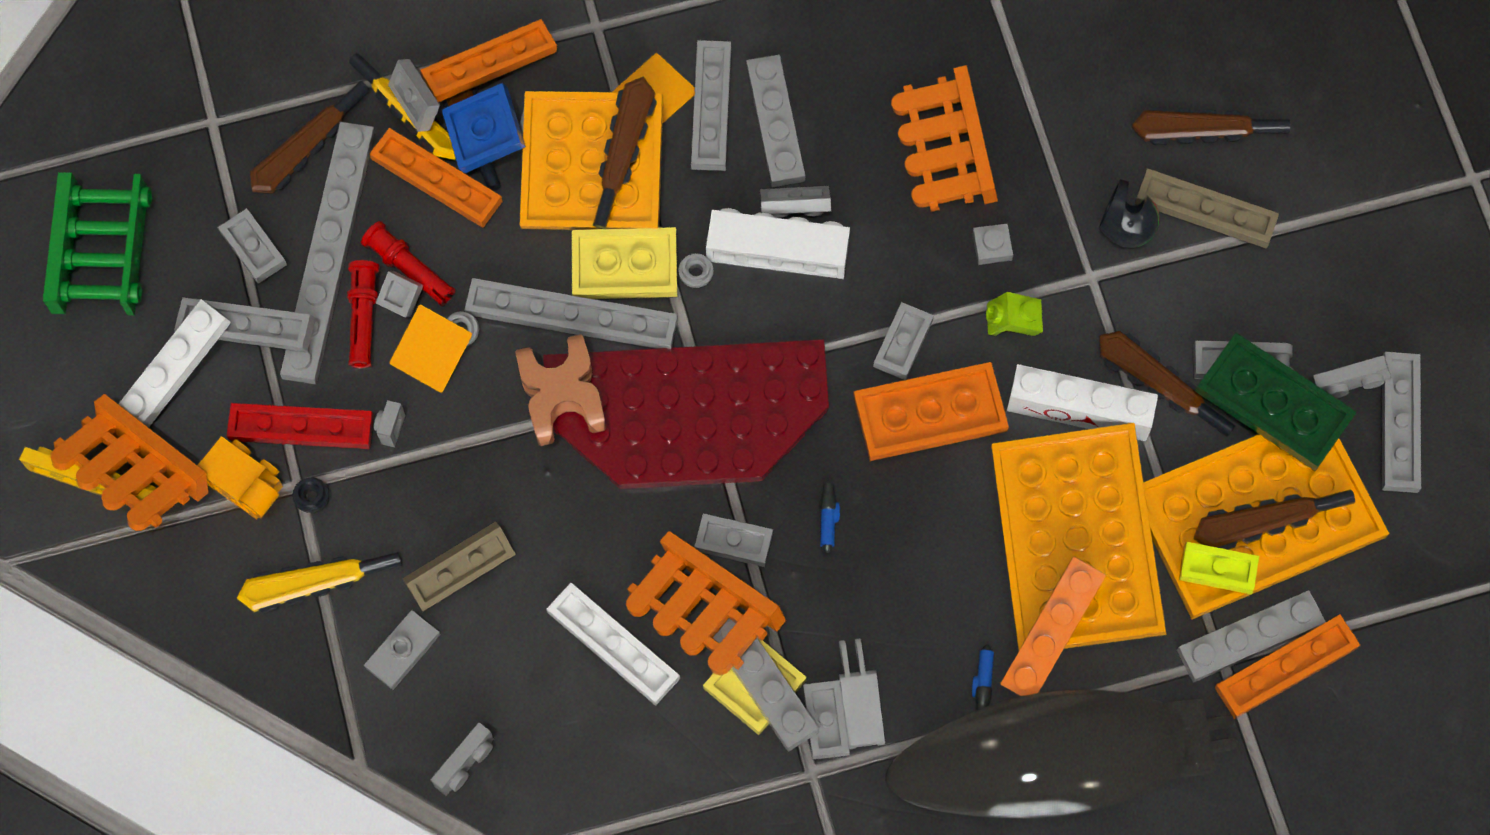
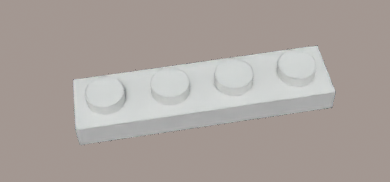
M201 299L123 397L119 405L149 428L227 329L231 321Z
M572 583L547 608L548 614L655 706L680 680L678 673Z

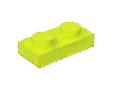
M1186 542L1179 580L1252 595L1255 588L1259 556Z

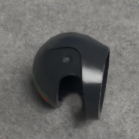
M1120 179L1106 207L1099 229L1112 242L1121 247H1139L1148 243L1156 234L1160 223L1159 211L1155 202L1148 195L1140 204L1130 205L1126 201L1129 181Z

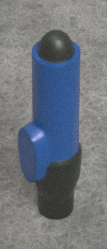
M824 483L820 500V546L824 552L829 553L832 547L835 546V523L839 522L840 506L839 502H836L834 484Z
M985 645L980 650L978 676L973 677L972 697H975L976 715L988 716V707L992 696L994 652L989 645Z

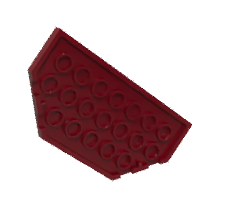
M824 339L677 347L671 349L588 352L593 374L589 383H592L598 389L606 429L605 431L592 433L589 431L588 424L582 415L577 412H564L554 421L553 432L559 434L572 445V448L591 465H595L619 489L763 481L784 455H787L805 436L808 429L829 410ZM568 353L543 355L544 367L556 368L564 364Z

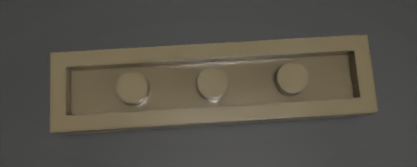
M1148 168L1135 204H1140L1148 195L1155 202L1158 211L1266 249L1279 216L1277 212Z

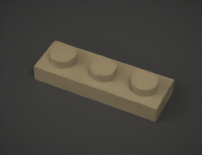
M494 522L402 579L420 609L425 611L516 554L497 522Z

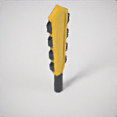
M356 53L350 58L349 63L372 85L373 90L376 92L375 96L381 103H385L390 107L389 111L396 118L404 122V127L420 139L419 143L427 151L432 152L438 157L456 159L447 128L438 124L439 121L435 118L430 131L418 132L388 86L390 80L382 77L360 54Z
M399 552L364 561L348 560L342 556L333 558L329 564L316 561L308 563L306 568L299 569L296 566L285 567L281 569L280 573L272 574L270 571L255 573L252 578L246 579L237 599L253 612L261 611L264 614L277 610L279 605L287 603L290 606L301 603L309 595L318 598L328 595L329 590L337 588L340 591L351 588L354 582L359 581L367 574L402 566Z

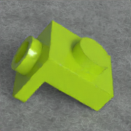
M1006 292L987 303L986 310L988 334L996 336L1006 330L1031 336L1042 333L1041 299Z

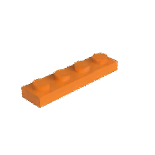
M542 19L425 67L420 70V74L433 96L440 102L557 52V44Z
M391 128L386 131L369 154L374 162L482 228L503 202L501 195Z
M1073 556L1000 684L1033 703L1104 580L1105 573Z
M1338 615L1215 686V690L1233 718L1236 719L1358 649L1360 643L1342 616Z

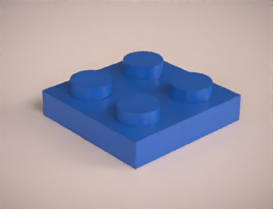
M503 83L442 109L459 170L463 173L472 171L526 147L508 87Z

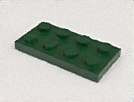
M1238 333L1234 334L1195 389V392L1314 471L1318 469L1357 413V411Z

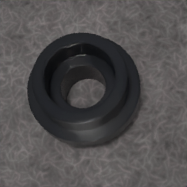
M308 477L299 481L294 487L293 501L301 511L314 513L324 508L327 504L329 491L322 480ZM311 491L317 492L315 500H305L307 493Z

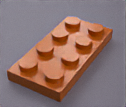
M991 362L853 392L869 461L1008 432L1009 429Z

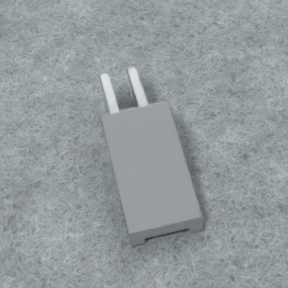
M855 639L859 672L850 673L845 641H839L843 674H839L849 749L870 745H885L876 670L865 671L861 639Z

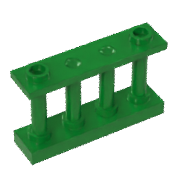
M58 172L43 302L51 314H66L67 302H71L72 299L120 300V304L127 315L135 316L136 303H140L142 299V287L138 280L146 207H151L152 204L151 187H147L141 174H134L132 190L83 189L72 173ZM83 203L130 204L129 221H79L77 217L78 206H82ZM79 234L127 235L125 253H76L75 249H73L74 238H78ZM76 266L124 267L122 286L72 285L71 281H69L70 271L74 270Z

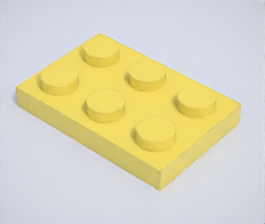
M676 227L572 230V296L589 299L677 297Z

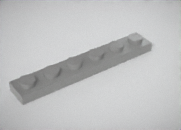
M472 278L464 309L465 312L472 314L474 317L576 335L582 334L587 337L655 349L672 348L678 321V314L475 278Z

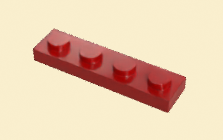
M231 403L226 437L229 441L236 439L240 442L370 449L374 415L372 411Z

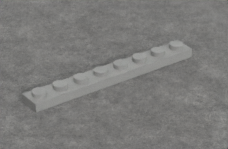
M340 122L295 309L297 313L312 315L315 318L307 352L286 349L280 372L284 380L317 384L368 167L369 154L375 137V130L372 126Z

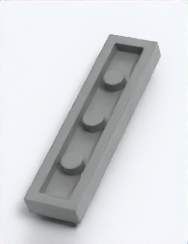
M697 40L691 170L726 171L731 65L730 41Z
M780 55L746 60L771 187L805 182V172Z
M182 297L174 331L179 328L198 304L199 299ZM203 300L231 321L218 340L303 352L308 351L315 318L310 314Z
M1384 352L1383 355L1388 364L1391 378L1384 380L1382 385V490L1418 493L1421 489L1420 354Z
M1308 590L1178 647L1177 652L1194 683L1302 636L1326 623Z
M728 619L712 639L720 644L736 623ZM756 638L740 657L744 662L740 669L737 670L734 667L731 669L789 752L819 733V727L758 638Z

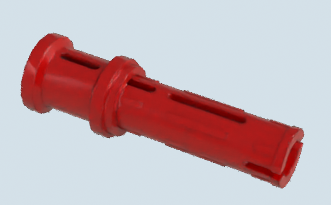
M382 221L374 223L362 237L361 245L363 247L374 250L383 258L382 262L386 266H395L408 278L422 284V290L432 297L438 305L444 306L451 300L448 294H455V288L447 284L408 251L409 246L407 242L403 239L398 240L387 231L386 224Z
M356 260L348 264V271L351 273V290L347 291V299L351 303L352 309L348 365L354 368H368L371 366L373 305L376 304L378 292L375 291L376 274L379 273L380 265L368 260Z

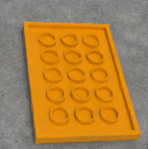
M1129 423L993 443V460L1019 650L1073 556L1102 571L1106 576L1064 649L1166 635L1135 424Z
M1259 434L1143 482L1152 541L1191 619L1251 595L1179 580L1186 542L1200 544L1193 538L1201 519L1207 517L1211 511L1223 509L1226 512H1233L1236 506L1245 504L1258 507L1261 501L1274 499L1277 502H1282L1285 496L1294 494L1300 497L1319 498L1350 489L1354 493L1355 503L1319 512L1312 519H1309L1305 526L1296 529L1292 526H1287L1283 533L1274 536L1265 533L1262 534L1260 540L1249 544L1243 541L1237 542L1235 548L1230 550L1259 556L1255 588L1252 594L1382 540L1389 535L1340 439L1337 440L1316 471Z

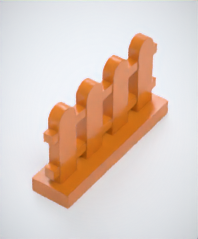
M967 65L953 68L956 80L947 81L946 76L937 78L938 84L914 90L912 84L903 86L904 92L896 94L891 101L893 111L897 115L904 116L909 114L911 119L910 123L903 124L898 130L900 142L905 146H917L918 153L909 155L905 160L906 171L913 177L923 175L925 184L918 185L912 190L913 202L921 208L930 206L931 212L940 210L938 204L964 198L966 204L974 202L973 196L982 194L984 204L998 201ZM961 102L963 110L954 112L952 104ZM944 106L945 114L923 120L919 119L918 112ZM968 132L970 140L960 142L959 134ZM951 137L952 145L926 151L925 142ZM975 163L977 171L968 173L966 165ZM955 167L958 168L959 176L933 182L932 173Z
M103 394L94 401L95 418L85 417L81 421L82 428L64 441L60 437L53 442L55 448L51 452L53 467L58 470H66L74 464L80 468L76 473L79 488L92 490L99 484L106 489L101 494L103 506L108 510H118L125 504L131 509L127 514L128 525L135 531L144 530L150 525L157 528L163 523L161 516L178 502L185 505L190 500L189 495L196 501H200L208 494L207 475L204 470L106 394ZM102 442L108 446L92 460H88L85 457ZM127 462L133 466L116 481L110 477ZM152 482L159 486L141 501L135 497Z
M668 531L660 540L666 552L661 558L656 555L651 560L654 567L638 586L632 583L627 589L631 594L626 601L627 609L635 617L644 616L650 609L657 612L658 614L653 619V626L661 636H669L677 628L684 631L685 633L680 639V645L688 655H697L705 647L712 651L708 658V665L714 674L724 675L732 667L739 670L744 664L740 658L756 638L763 641L768 635L764 628L769 626L777 632L786 620L780 607L684 540ZM684 568L691 572L689 577L682 573ZM675 580L681 586L664 605L658 599ZM711 587L718 591L716 596L709 591ZM702 599L708 603V606L691 624L685 618ZM739 606L746 610L744 615L736 610ZM731 619L736 624L719 644L712 638L725 622Z

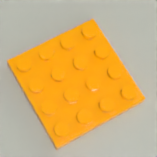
M525 91L523 139L526 147L523 148L521 229H600L593 226L603 192L602 178L599 175L601 163L607 161L604 149L606 141L611 139L613 135L610 125L612 117L617 115L619 110L616 106L618 92ZM656 93L655 95L657 105L653 115L647 117L646 124L648 125V130L645 138L638 142L637 146L640 152L637 161L631 163L629 167L632 171L630 181L624 184L622 189L616 194L606 229L659 228L663 116L662 93Z

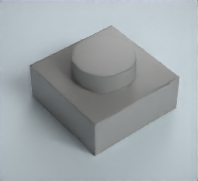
M1008 224L973 228L972 235L978 265L1012 261L1013 251Z
M388 271L376 304L405 318L411 317L423 285L395 271Z
M387 400L384 411L379 410L374 423V431H377L376 433L381 444L394 448L406 416L400 403Z

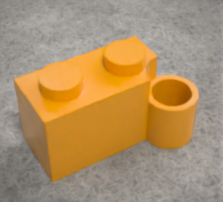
M221 436L197 466L206 472L208 486L256 520L258 517L262 518L279 497L278 493L283 488L281 481L276 478L279 471L264 459L259 463L249 455L252 452L240 441L235 439L231 443Z

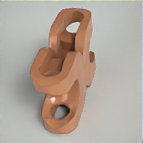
M582 334L568 337V357L564 364L556 368H545L538 364L530 347L517 349L515 352L524 391L532 397L528 408L538 445L540 446L549 445L554 442L553 423L564 412H577L582 415L588 424L589 431L592 433L605 431L606 429L598 389L592 383H589L593 374L590 357Z

